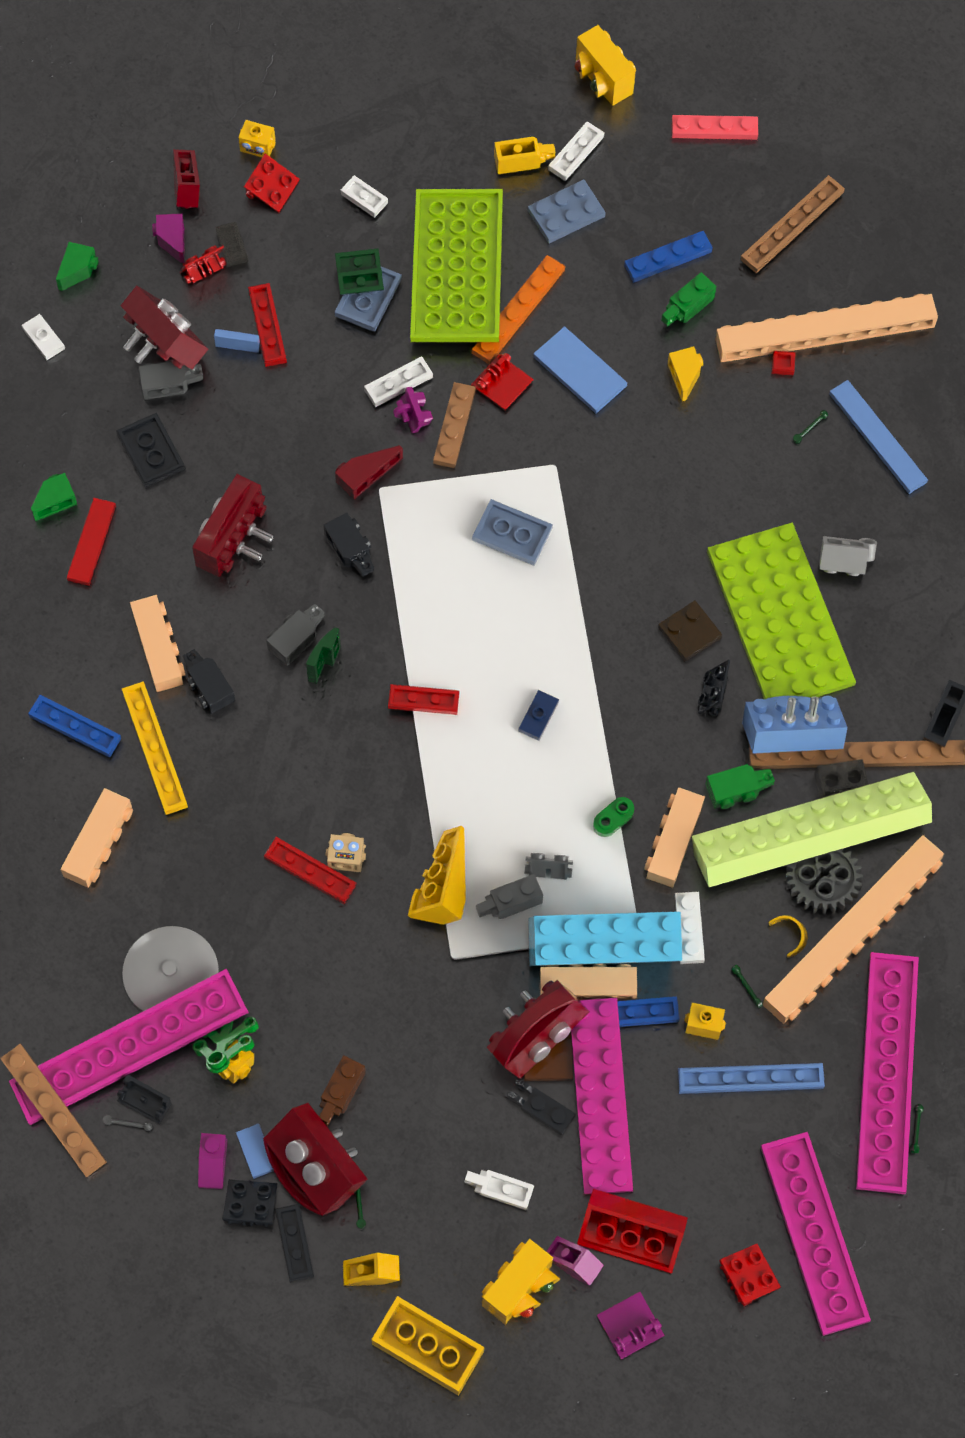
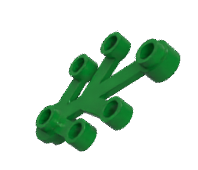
M254 1017L244 1019L242 1024L233 1031H231L233 1021L221 1027L220 1034L214 1030L202 1036L203 1038L208 1037L217 1045L214 1051L208 1047L205 1040L201 1039L193 1044V1050L196 1055L206 1058L208 1071L211 1073L222 1072L229 1066L230 1059L240 1051L247 1052L253 1049L254 1042L251 1036H240L245 1032L253 1033L257 1031L259 1025ZM239 1038L238 1043L227 1050V1046Z

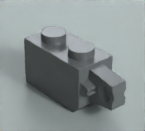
M168 360L163 363H147L139 366L144 400L184 394L188 390L187 384L203 380L201 364H196L193 369L185 365L179 369Z
M314 604L304 612L298 610L295 614L288 615L283 625L278 630H272L268 635V650L288 666L316 640V627L324 618V611Z
M535 874L490 890V895L485 896L486 901L477 904L476 910L479 917L492 914L493 917L498 916L499 919H504L542 904L543 893Z

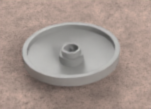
M178 926L161 927L144 934L132 945L123 965V983L131 1002L138 1010L143 1012L219 973L218 961L210 944L198 933Z

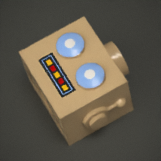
M343 833L341 835L331 834L330 841L328 842L329 847L325 853V856L328 858V867L336 870L361 872L362 862L366 860L364 838L355 837V835L350 833Z

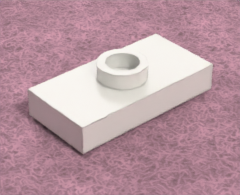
M40 314L21 325L24 332L46 360L65 349L64 344Z

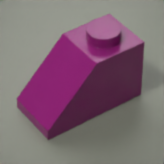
M156 215V223H152L153 237L157 236L158 245L180 263H185L183 215Z
M201 1133L198 1188L223 1190L228 1143L226 1135Z
M559 1236L555 1238L546 1251L553 1257L552 1263L574 1279L587 1285L592 1284L604 1266L588 1249Z

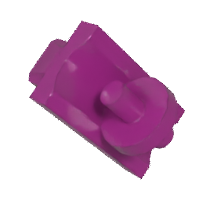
M406 387V392L396 402L398 407L393 410L396 418H402L403 422H408L412 433H417L421 426L431 423L433 416L431 411H421L420 409L426 403L424 393L414 392L412 387Z

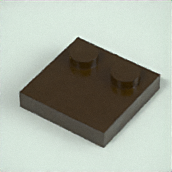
M696 600L658 624L659 630L684 662L722 638V633Z

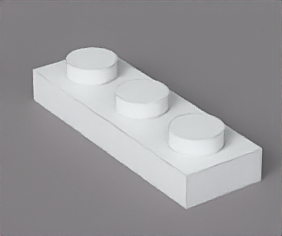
M586 122L549 164L548 170L566 181L604 138V132Z
M421 356L365 385L364 390L373 405L377 407L406 392V387L414 388L433 378V373Z
M699 892L675 893L676 912H681L682 961H680V964L704 963Z

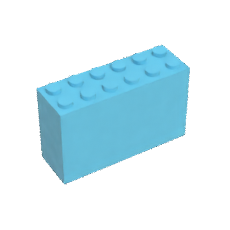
M681 912L547 915L528 918L529 966L682 961Z

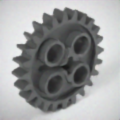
M842 848L788 864L785 880H788L786 887L787 889H792L791 897L798 895L797 904L805 902V910L811 905L813 906V913H816L818 908H821L822 913L825 914L827 908H830L834 914L837 906L843 911L845 903L852 905V898L857 899L858 891L862 887L860 882H862L863 875L859 874L862 867L856 866L857 858L850 859L851 851L843 853ZM825 860L828 864L824 865L819 863V861ZM803 875H810L812 878H811V879H805V878L802 877V876H803ZM836 876H843L846 879L839 880L836 878ZM826 890L829 892V894L824 895L821 894L819 891Z

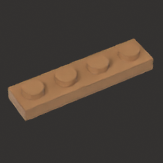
M454 382L433 464L450 468L456 467L476 391L475 386Z

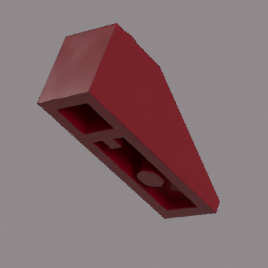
M173 149L176 207H198L200 182L195 150Z
M398 445L351 458L347 463L343 462L336 469V483L355 500L403 459V448Z

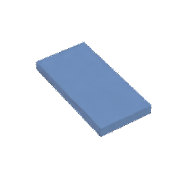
M565 326L533 354V357L594 413L599 412L627 387V382Z

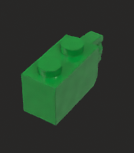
M700 272L670 297L669 304L666 306L667 310L662 314L661 321L666 326H669L677 319L683 323L688 322L714 300L717 286Z
M746 764L707 776L705 785L714 809L720 807L721 809H727L736 802L743 801L747 803L755 800L759 796V792L774 785L775 780L771 769L754 771L752 766Z

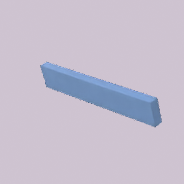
M848 380L830 390L829 395L908 494L927 483L928 479Z
M823 1063L678 1068L677 1070L679 1094L824 1089L825 1087Z

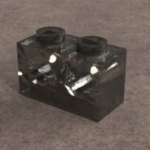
M863 759L817 766L814 773L820 799L868 785ZM848 777H855L859 782L851 783ZM832 780L836 786L830 787L826 785L825 781Z

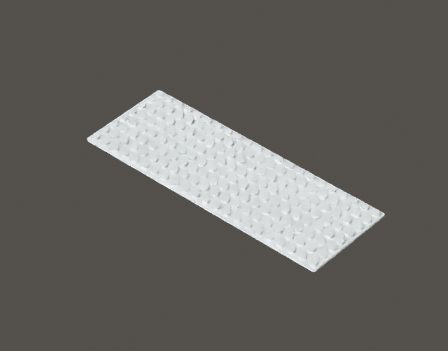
M546 465L380 488L379 496L408 684L415 687L460 691L457 715L413 711L434 851L444 831L458 826L464 827L466 901L461 920L446 924L451 958L457 960L529 949L528 918L533 916L636 913L621 828L609 837L599 836L593 828L596 815L612 803L616 796L557 467L555 465ZM490 499L553 524V529L535 566L472 540V536ZM538 690L559 699V703L540 741L518 732ZM607 820L601 821L604 826L610 824ZM531 853L545 854V858L554 859V855L569 856L568 860H573V865L568 864V868H572V878H567V880L550 878L551 869H546L545 878L536 877L543 893L542 904L504 919H499L498 916L493 917L492 914L479 917L476 905L486 901L485 896L490 895V890L529 876V874H524L525 865H530V861H525L526 856L531 857Z

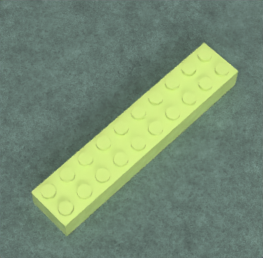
M911 772L693 835V853L708 887H712L931 823L932 803L916 774Z

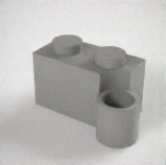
M823 536L819 567L827 573H836L838 571L846 572V574L851 576L865 575L867 561H874L877 541L870 538L853 540Z

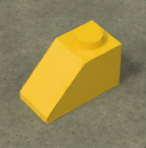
M694 346L669 353L667 364L681 401H685L700 376V370L703 366L701 354L696 353Z
M374 1253L344 1260V1286L383 1285L400 1281L399 1256Z

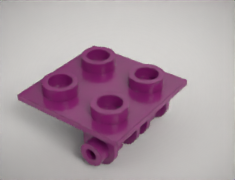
M641 1292L597 1315L621 1360L665 1336L661 1330L662 1326L659 1320L655 1319Z

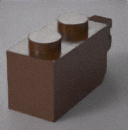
M345 1055L340 1060L321 1096L319 1107L323 1108L319 1117L326 1125H329L334 1114L337 1116L341 1113L344 1114L366 1073L365 1065Z

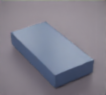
M215 329L214 340L216 347L259 353L260 339L258 335Z
M256 1124L236 1132L253 1179L273 1172L274 1170L265 1150L264 1136L260 1125Z

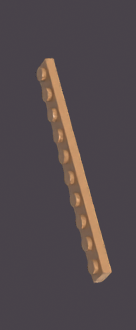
M948 740L945 748L930 741L845 742L843 749L752 753L749 744V761L753 769L965 765V740Z

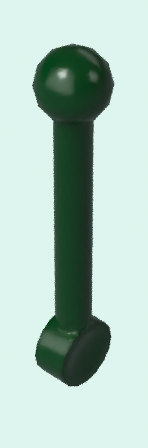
M822 410L819 414L820 416L800 434L793 436V442L795 444L801 443L804 435L822 419L828 417V412Z
M738 965L732 966V973L738 976L754 1000L757 1008L762 1007L761 1000L757 998L741 974V968Z
M916 1104L914 1107L916 1118L913 1144L910 1145V1152L912 1154L918 1153L920 1150L918 1136L920 1117L924 1110L921 1104Z
M359 1188L356 1191L358 1212L356 1225L359 1229H364L366 1221L363 1219Z

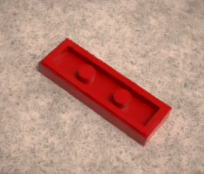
M390 684L388 709L457 715L460 691Z

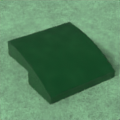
M378 248L335 253L340 295L384 290Z
M335 627L329 631L310 654L306 663L309 682L317 684L324 664L334 665L341 647L339 628Z

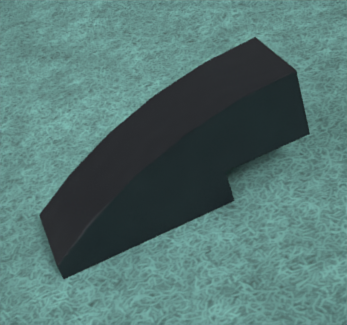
M951 680L948 681L923 739L945 748L965 703V686Z

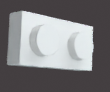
M355 175L341 189L342 196L374 218L388 204L387 197Z

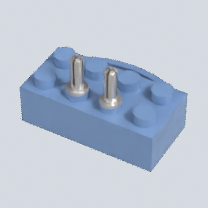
M778 696L764 700L756 699L753 702H746L742 721L752 753L843 749L848 728L837 699L831 696H824L822 698L816 696L811 698L803 696Z

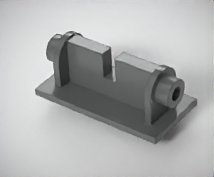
M531 853V857L526 856L525 861H530V865H525L524 874H535L536 877L545 878L546 869H551L550 878L567 880V878H572V868H568V864L573 865V860H568L569 856L554 855V859L545 858V854Z

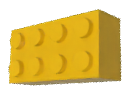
M398 1296L372 1338V1345L458 1396L484 1353V1347Z

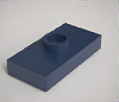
M538 690L518 732L540 741L559 703V699Z

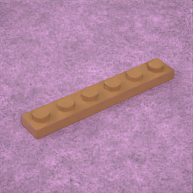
M828 175L743 253L740 260L755 273L759 272L844 193L845 188Z
M17 1045L0 1058L84 1175L88 1177L106 1164L105 1158L23 1045Z

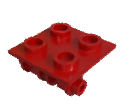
M265 153L244 185L248 198L258 197L279 213L300 179Z
M216 245L204 251L205 253L202 254V257L198 258L195 255L187 259L180 271V274L186 273L184 276L186 283L194 284L201 280L202 277L206 278L205 271L201 266L202 264L209 275H212V271L215 273L222 270L223 266L226 265V261L223 257L219 258L218 255L224 249V246L219 248Z
M507 353L499 354L471 384V386H475L478 391L505 411L533 381V378L510 362L511 356Z
M758 1244L719 1260L721 1264L720 1269L729 1278L727 1282L732 1283L733 1286L730 1288L731 1290L735 1289L738 1303H742L743 1307L750 1304L753 1300L781 1288Z

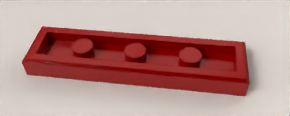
M270 283L248 287L265 367L287 363Z
M93 498L67 575L68 581L90 585L116 508V503Z
M278 837L274 839L264 854V859L342 904L346 903L357 885L355 881Z

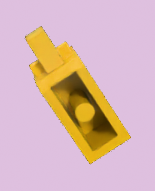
M535 137L494 142V158L498 174L540 168V163L555 158L554 144L542 145V143H538Z

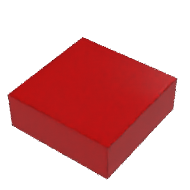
M773 351L772 374L794 375L795 352Z

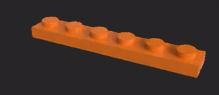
M547 255L500 313L499 342H477L472 348V354L490 364L565 271V266Z

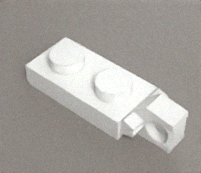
M481 1170L480 1175L468 1171L464 1182L476 1187L474 1192L524 1210H527L534 1189L532 1184L490 1170Z

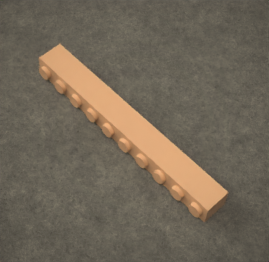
M917 294L909 298L897 297L891 301H874L866 305L855 304L848 308H831L823 312L812 311L805 315H789L781 319L769 318L762 322H746L738 326L726 325L717 329L715 341L720 361L727 362L773 354V351L788 352L934 328L938 315L932 294Z
M922 835L764 998L763 1006L783 1024L788 1019L793 1021L801 1012L800 1006L804 1002L809 1004L817 995L815 991L820 986L826 987L833 979L831 974L836 969L841 971L849 962L847 958L852 953L856 955L864 947L863 941L868 936L873 938L881 929L879 927L880 923L883 920L888 922L896 913L894 909L899 904L905 905L912 897L910 892L914 888L919 890L928 880L926 876L930 872L934 874L942 866L941 859L944 853Z

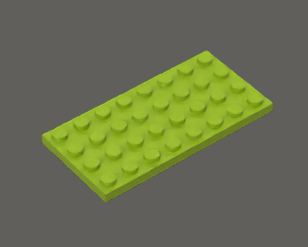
M416 189L411 342H499L503 189Z
M793 522L707 548L710 561L764 699L778 696L819 697L855 686L856 680Z

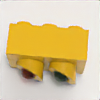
M597 25L578 36L574 67L579 72L581 79L586 76L591 79L590 87L595 91L596 97L599 98L604 95L610 104L614 106L632 95L635 84V65L632 61H628L619 46H615L608 32L603 31Z
M531 1239L526 1244L521 1242L513 1252V1260L510 1263L506 1261L499 1269L498 1279L495 1283L490 1281L482 1291V1307L505 1325L512 1316L530 1317L534 1309L541 1305L530 1293L532 1291L549 1292L553 1289L554 1284L560 1280L557 1275L549 1270L552 1267L553 1257Z

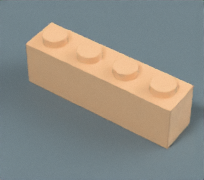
M157 595L130 602L156 692L183 685L182 676H186L182 662L177 663L176 660L179 651L176 642L171 643L169 637L173 635L170 622L165 623L163 616L167 615L164 602L159 603Z
M679 787L676 795L671 794L667 807L671 808L669 815H663L659 827L663 829L661 836L656 835L652 849H655L654 856L648 857L644 870L648 871L646 879L672 888L674 887L703 807L705 796Z
M104 788L61 867L63 877L89 888L91 882H96L100 874L99 868L102 862H106L111 854L110 847L113 841H118L122 833L121 827L124 821L127 822L132 815L133 809L130 799Z
M582 964L569 965V967H559V965L540 967V995L543 993L542 988L547 982L558 980L579 1000L617 998V1001L637 999V967H631L630 964H619L617 967H607L606 964H595L593 967H583Z

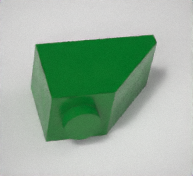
M72 242L68 243L56 277L58 290L63 291L91 276L92 270H96L98 265V257H96L94 247Z
M65 473L52 475L43 481L31 507L35 521L77 505L75 494Z

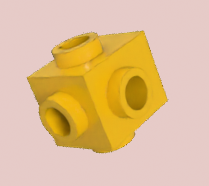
M236 1039V1040L227 1048V1050H228L230 1047H232L233 1045H235L236 1043H238V1040ZM240 1051L230 1059L229 1066L218 1074L225 1080L229 1079L233 1084L239 1078L244 1079L254 1065V1053L251 1051Z

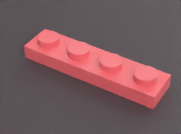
M672 115V138L757 140L758 117Z

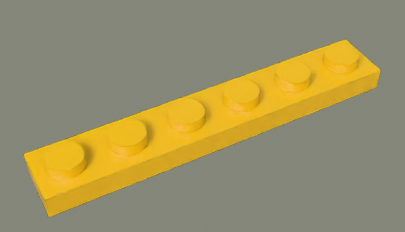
M144 681L122 688L165 814L188 808Z

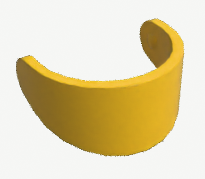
M779 916L769 921V926L783 920H789L797 923L801 930V941L798 947L787 954V958H791L805 948L808 941V933L804 925L791 916Z

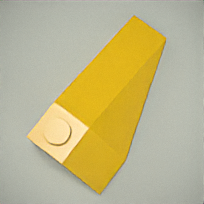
M458 826L443 832L432 855L434 858L432 866L429 870L425 869L422 875L425 880L420 889H415L408 912L410 918L443 925L461 920L466 901L464 827Z

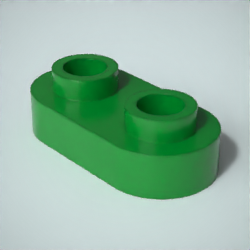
M619 797L597 814L593 822L596 834L601 837H609L627 823L634 814L633 802L626 797ZM624 805L627 810L621 811L618 807ZM607 820L610 824L604 826L601 821Z

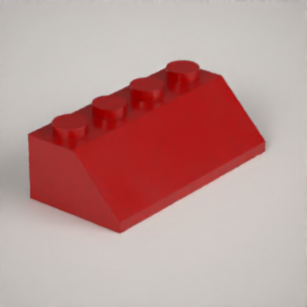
M593 1189L577 1245L672 1273L688 1217Z

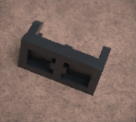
M127 1075L124 1079L125 1085L123 1089L118 1090L117 1101L160 1125L172 1105L170 1097Z

